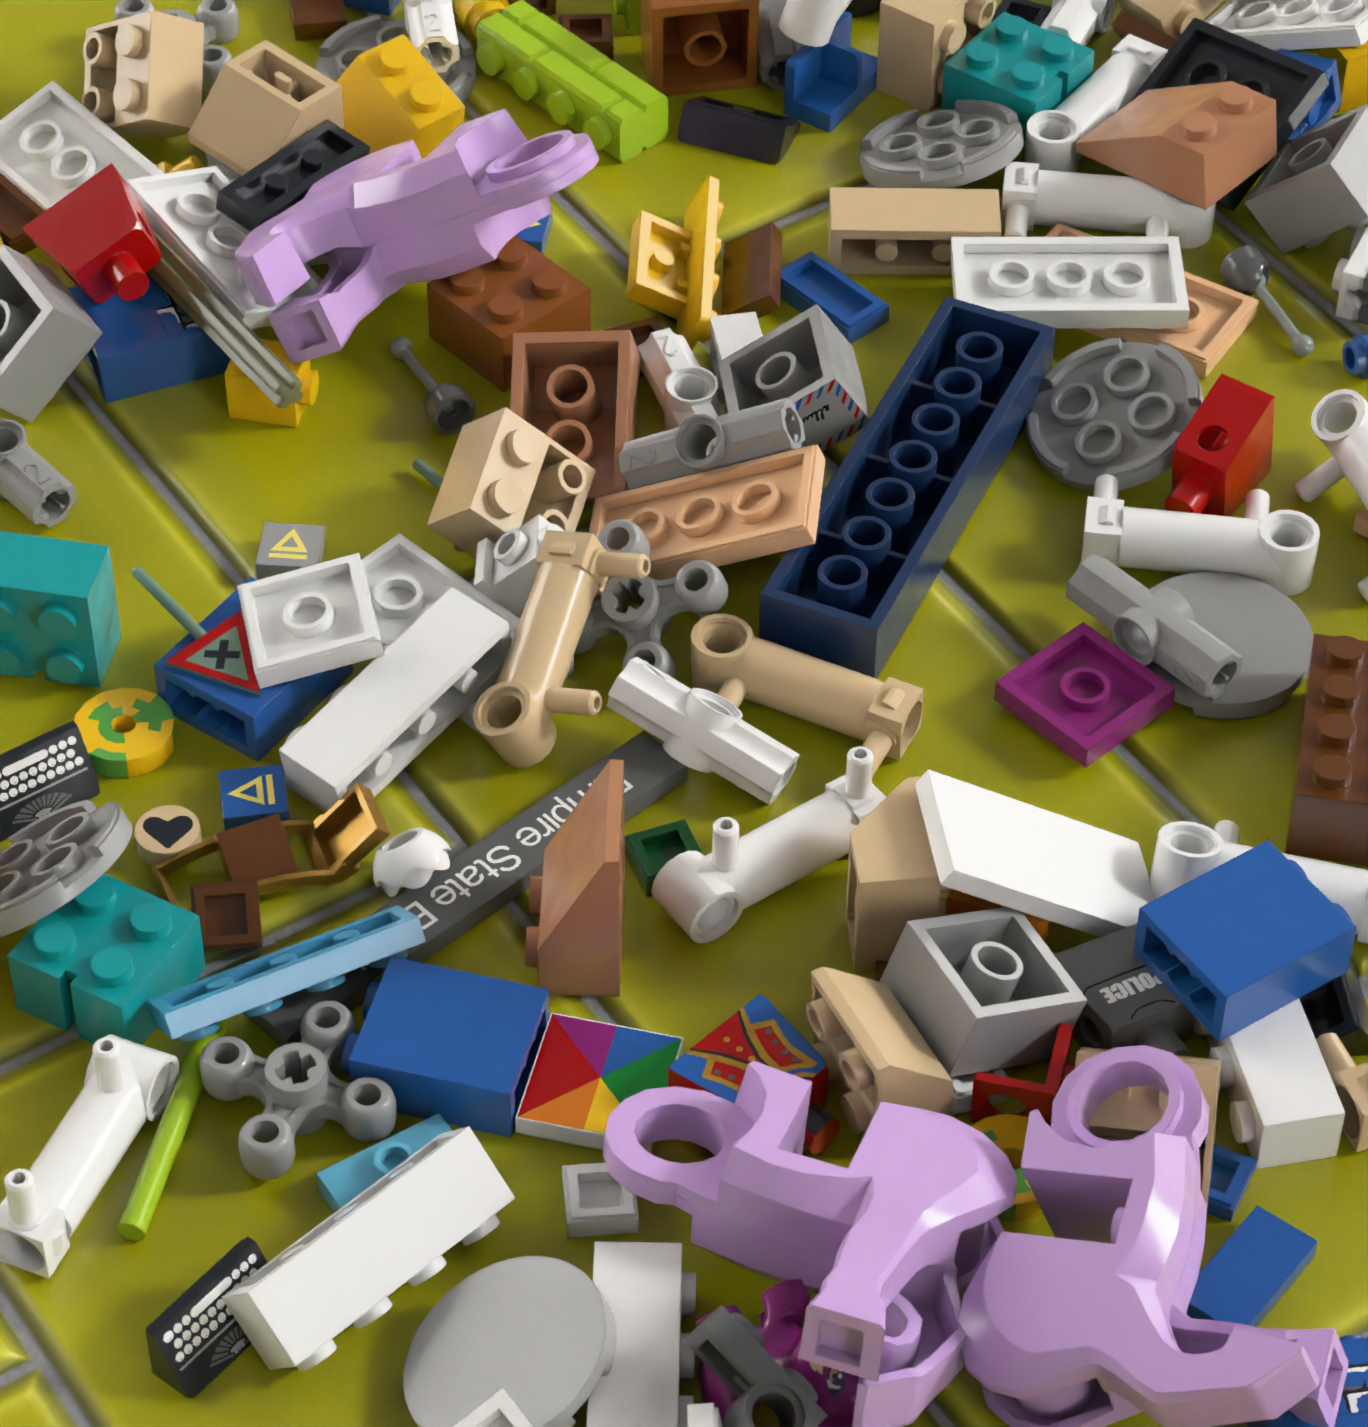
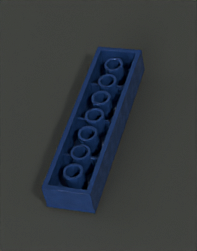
M948 296L945 297L823 492L820 502L816 543L787 550L760 593L759 638L876 679L879 677L1026 424V416L1031 412L1035 400L1044 386L1043 378L1052 369L1056 328Z

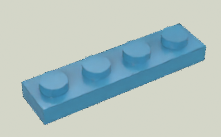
M396 905L146 1001L154 1025L171 1039L179 1037L181 1041H193L213 1034L219 1029V1021L243 1013L246 1017H253L269 1013L283 1004L282 997L306 988L308 992H320L336 987L346 980L344 973L367 964L370 968L387 967L391 956L405 959L408 956L407 949L425 943L426 939L419 917Z

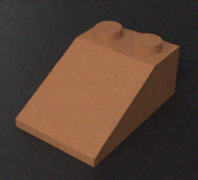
M1233 81L1146 90L1075 143L1076 152L1201 209L1207 210L1277 156L1276 100Z
M631 330L513 333L510 410L596 470L585 502L594 501L598 497L627 491L628 484L621 474L618 454L623 450V442L635 439L639 413L640 355Z
M609 760L544 850L543 876H530L529 916H540L539 927L527 926L525 964L526 967H538L539 987L549 989V995L620 997L625 903L624 760Z

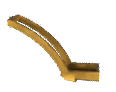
M357 782L324 815L320 814L314 821L312 819L281 821L286 835H303L317 870L284 874L259 880V895L290 888L339 883L360 871L359 861L390 835L371 789ZM214 838L186 848L151 868L157 882V897L178 906L166 874L189 862L218 851Z

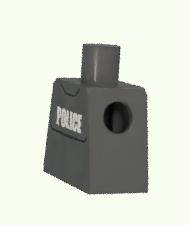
M1137 924L1054 955L1087 998V1002L1073 1028L1072 1038L1081 1047L1113 1049L1116 1047L1146 1045L1172 1052L1176 1056L1191 1057V1053L1184 1043L1191 1037L1194 1015L1133 953Z

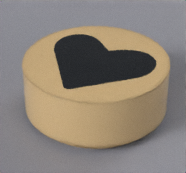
M164 805L153 808L144 813L135 825L134 834L137 853L146 864L152 867L162 860L202 842L200 823L197 816L192 811L181 806Z

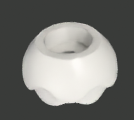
M422 827L413 828L392 837L375 852L372 870L376 888L382 886L386 894L393 897L399 892L401 887L417 889L424 886L431 878L434 870L443 871L450 867L449 855L447 853L451 850L450 846L437 833Z

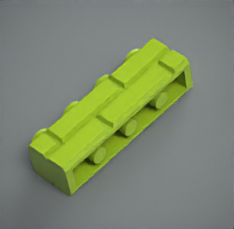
M519 0L504 8L502 14L496 12L479 21L476 28V59L483 72L489 76L496 75L512 86L520 98L526 101L531 99L547 110L556 123L560 125L567 124L578 133H586L591 138L596 150L603 149L624 163L640 154L643 147L649 149L665 140L668 134V98L616 62L610 60L606 55L543 13H540L524 0Z

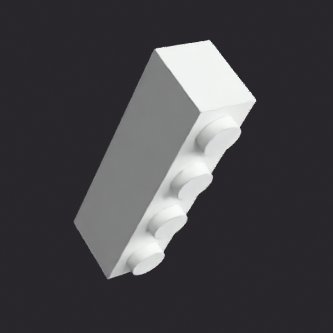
M453 587L445 592L434 604L425 606L419 612L412 625L394 642L383 646V656L373 658L372 662L349 684L339 687L331 696L328 704L306 725L299 726L291 732L285 744L279 749L288 788L325 813L357 782L370 788L375 797L499 678L512 643L509 622Z
M1300 999L1289 1003L1220 1042L1194 1016L1193 1029L1197 1036H1206L1210 1047L1209 1059L1222 1060L1219 1089H1226L1231 1102L1229 1116L1235 1140L1238 1143H1246L1251 1157L1257 1159L1256 1169L1337 1156L1345 1111Z
M470 1127L441 1133L223 1295L222 1299L269 1370L297 1366L300 1372L306 1371L325 1360L337 1349V1345L332 1338L349 1325L353 1324L356 1329H359L386 1313L393 1305L388 1296L404 1283L408 1282L410 1287L417 1286L444 1268L447 1262L442 1254L461 1240L464 1246L470 1245L494 1230L500 1223L495 1214L513 1201L515 1197Z
M594 1241L593 1283L611 1308L616 1325L617 1338L616 1351L608 1376L600 1377L597 1385L588 1397L587 1427H687V1404H694V1396L679 1395L680 1378H694L695 1353L683 1341L690 1333H681V1317H695L696 1273L682 1272V1243Z

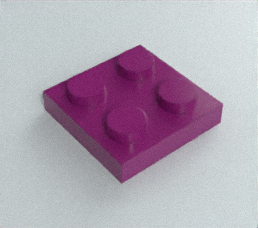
M1082 622L995 682L994 700L1086 768L1171 708L1174 702L1175 688Z

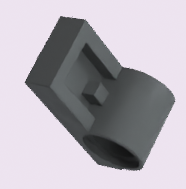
M720 1305L683 1340L738 1397L728 1408L723 1427H755L752 1421V1408L754 1404H763L770 1407L776 1413L780 1427H817L828 1416L816 1404L818 1395L808 1380L792 1368L787 1367L783 1369L763 1349L765 1340L762 1334L743 1315L739 1313H732L731 1315Z

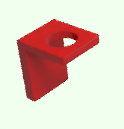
M1059 1024L1045 1085L976 1072L973 1080L970 1122L977 1123L986 1117L1002 1114L1029 1117L1030 1111L1038 1109L1045 1122L1051 1127L1053 1100L1065 1077L1075 1069V1064L1069 1063L1074 1025ZM996 1094L1010 1095L1023 1102L1026 1109L1019 1113L1002 1112L994 1108L989 1103L988 1098Z

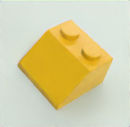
M404 34L359 54L336 81V83L342 86L345 131L369 145V154L414 140L422 159H424L460 124L464 123L465 106Z

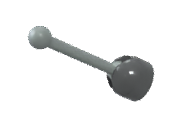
M1252 245L1242 246L1232 251L1220 266L1219 274L1234 291L1247 296L1257 295L1291 339L1293 353L1299 357L1310 355L1314 349L1313 339L1298 331L1265 288L1270 277V269L1266 259Z
M406 337L395 338L390 345L391 354L397 359L404 360L429 391L424 401V409L428 420L442 434L452 435L461 432L462 426L472 422L475 416L476 406L472 398L462 387L455 383L443 382L439 386L412 353V342ZM452 406L454 407V410H452V411L449 412L448 414H445V413H444L445 411H447L448 409H450Z

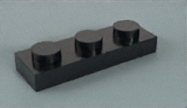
M327 119L219 190L216 209L251 232L264 222L304 199L311 186L323 177L357 159L369 155L370 146Z

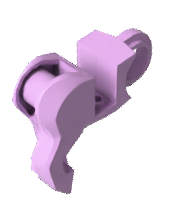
M504 108L460 124L424 159H422L414 140L366 155L328 174L311 186L304 199L253 229L235 251V258L256 304L273 307L310 279L304 263L324 254L329 265V271L310 296L299 297L284 303L267 315L289 361L293 364H298L340 351L357 324L377 308L385 298L394 294L406 284L445 278L495 260L500 250L510 239L538 220L552 214L549 195L582 178L596 166L600 158L591 138L586 133L573 134L570 130H560L527 141Z
M1140 1045L1116 1047L1087 1058L1065 1077L1052 1104L1051 1127L1045 1122L1038 1109L1029 1113L1021 1169L1055 1237L1002 1231L965 1291L959 1316V1323L967 1334L961 1349L966 1370L981 1383L986 1406L1009 1427H1106L1141 1412L1163 1427H1213L1277 1419L1287 1410H1290L1302 1421L1316 1427H1334L1348 1370V1359L1335 1328L1305 1330L1263 1329L1240 1323L1192 1319L1186 1315L1198 1279L1205 1241L1207 1204L1201 1193L1199 1147L1208 1134L1209 1106L1192 1068L1172 1052ZM1148 1086L1159 1089L1169 1096L1168 1107L1161 1120L1145 1134L1131 1140L1109 1141L1096 1137L1089 1131L1090 1119L1097 1106L1112 1093L1126 1087Z
M756 1061L748 1064L735 1103L707 1091L677 1086L646 1089L624 1099L609 1114L605 1130L603 1158L610 1175L628 1192L653 1203L674 1205L692 1215L691 1243L756 1275L779 1282L801 1279L806 1289L820 1291L806 1307L799 1359L859 1376L852 1427H902L914 1422L926 1406L963 1368L964 1359L961 1349L967 1337L959 1323L963 1295L1002 1231L1004 1232L997 1215L1013 1206L1017 1190V1176L1007 1155L982 1132L952 1116L916 1107L880 1102L848 1168L803 1156L802 1151L812 1082ZM677 1139L690 1141L705 1147L715 1156L702 1162L678 1163L656 1157L642 1146L658 1140Z

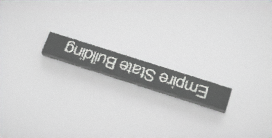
M643 730L452 859L447 870L434 871L424 886L417 889L409 888L372 914L398 905L417 915L426 942L407 949L408 956L405 959L422 963L527 891L530 886V876H543L544 850L610 759L624 760V823L687 781L688 767L671 757L659 741ZM367 964L344 973L346 980L336 987L320 992H308L306 988L282 997L283 1004L279 1008L263 1015L248 1018L280 1047L291 1043H301L300 1024L303 1014L310 1006L320 1001H337L345 1005L351 1012L364 1003L369 984L372 981L381 982L386 967L370 968Z

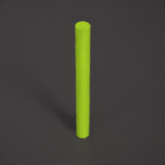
M230 1018L219 1021V1029L213 1034L191 1042L117 1227L118 1233L125 1239L141 1241L145 1237L203 1090L199 1068L202 1049L215 1038L224 1036Z

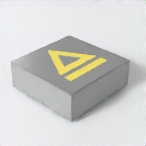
M265 522L255 563L257 580L322 563L326 545L325 526Z

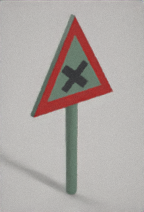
M134 567L132 570L133 577L196 639V641L166 660L165 664L261 696L254 672L242 610L207 633L142 567Z

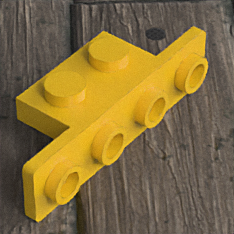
M710 175L707 176L685 211L684 228L642 210L633 223L631 232L626 298L648 310L658 311L677 319L676 334L685 337L691 350H693L697 342L705 343L709 339L710 316H717V312L712 310V299L719 284V275L714 273V263L721 248V238L716 237V230L724 205L718 201L719 179Z

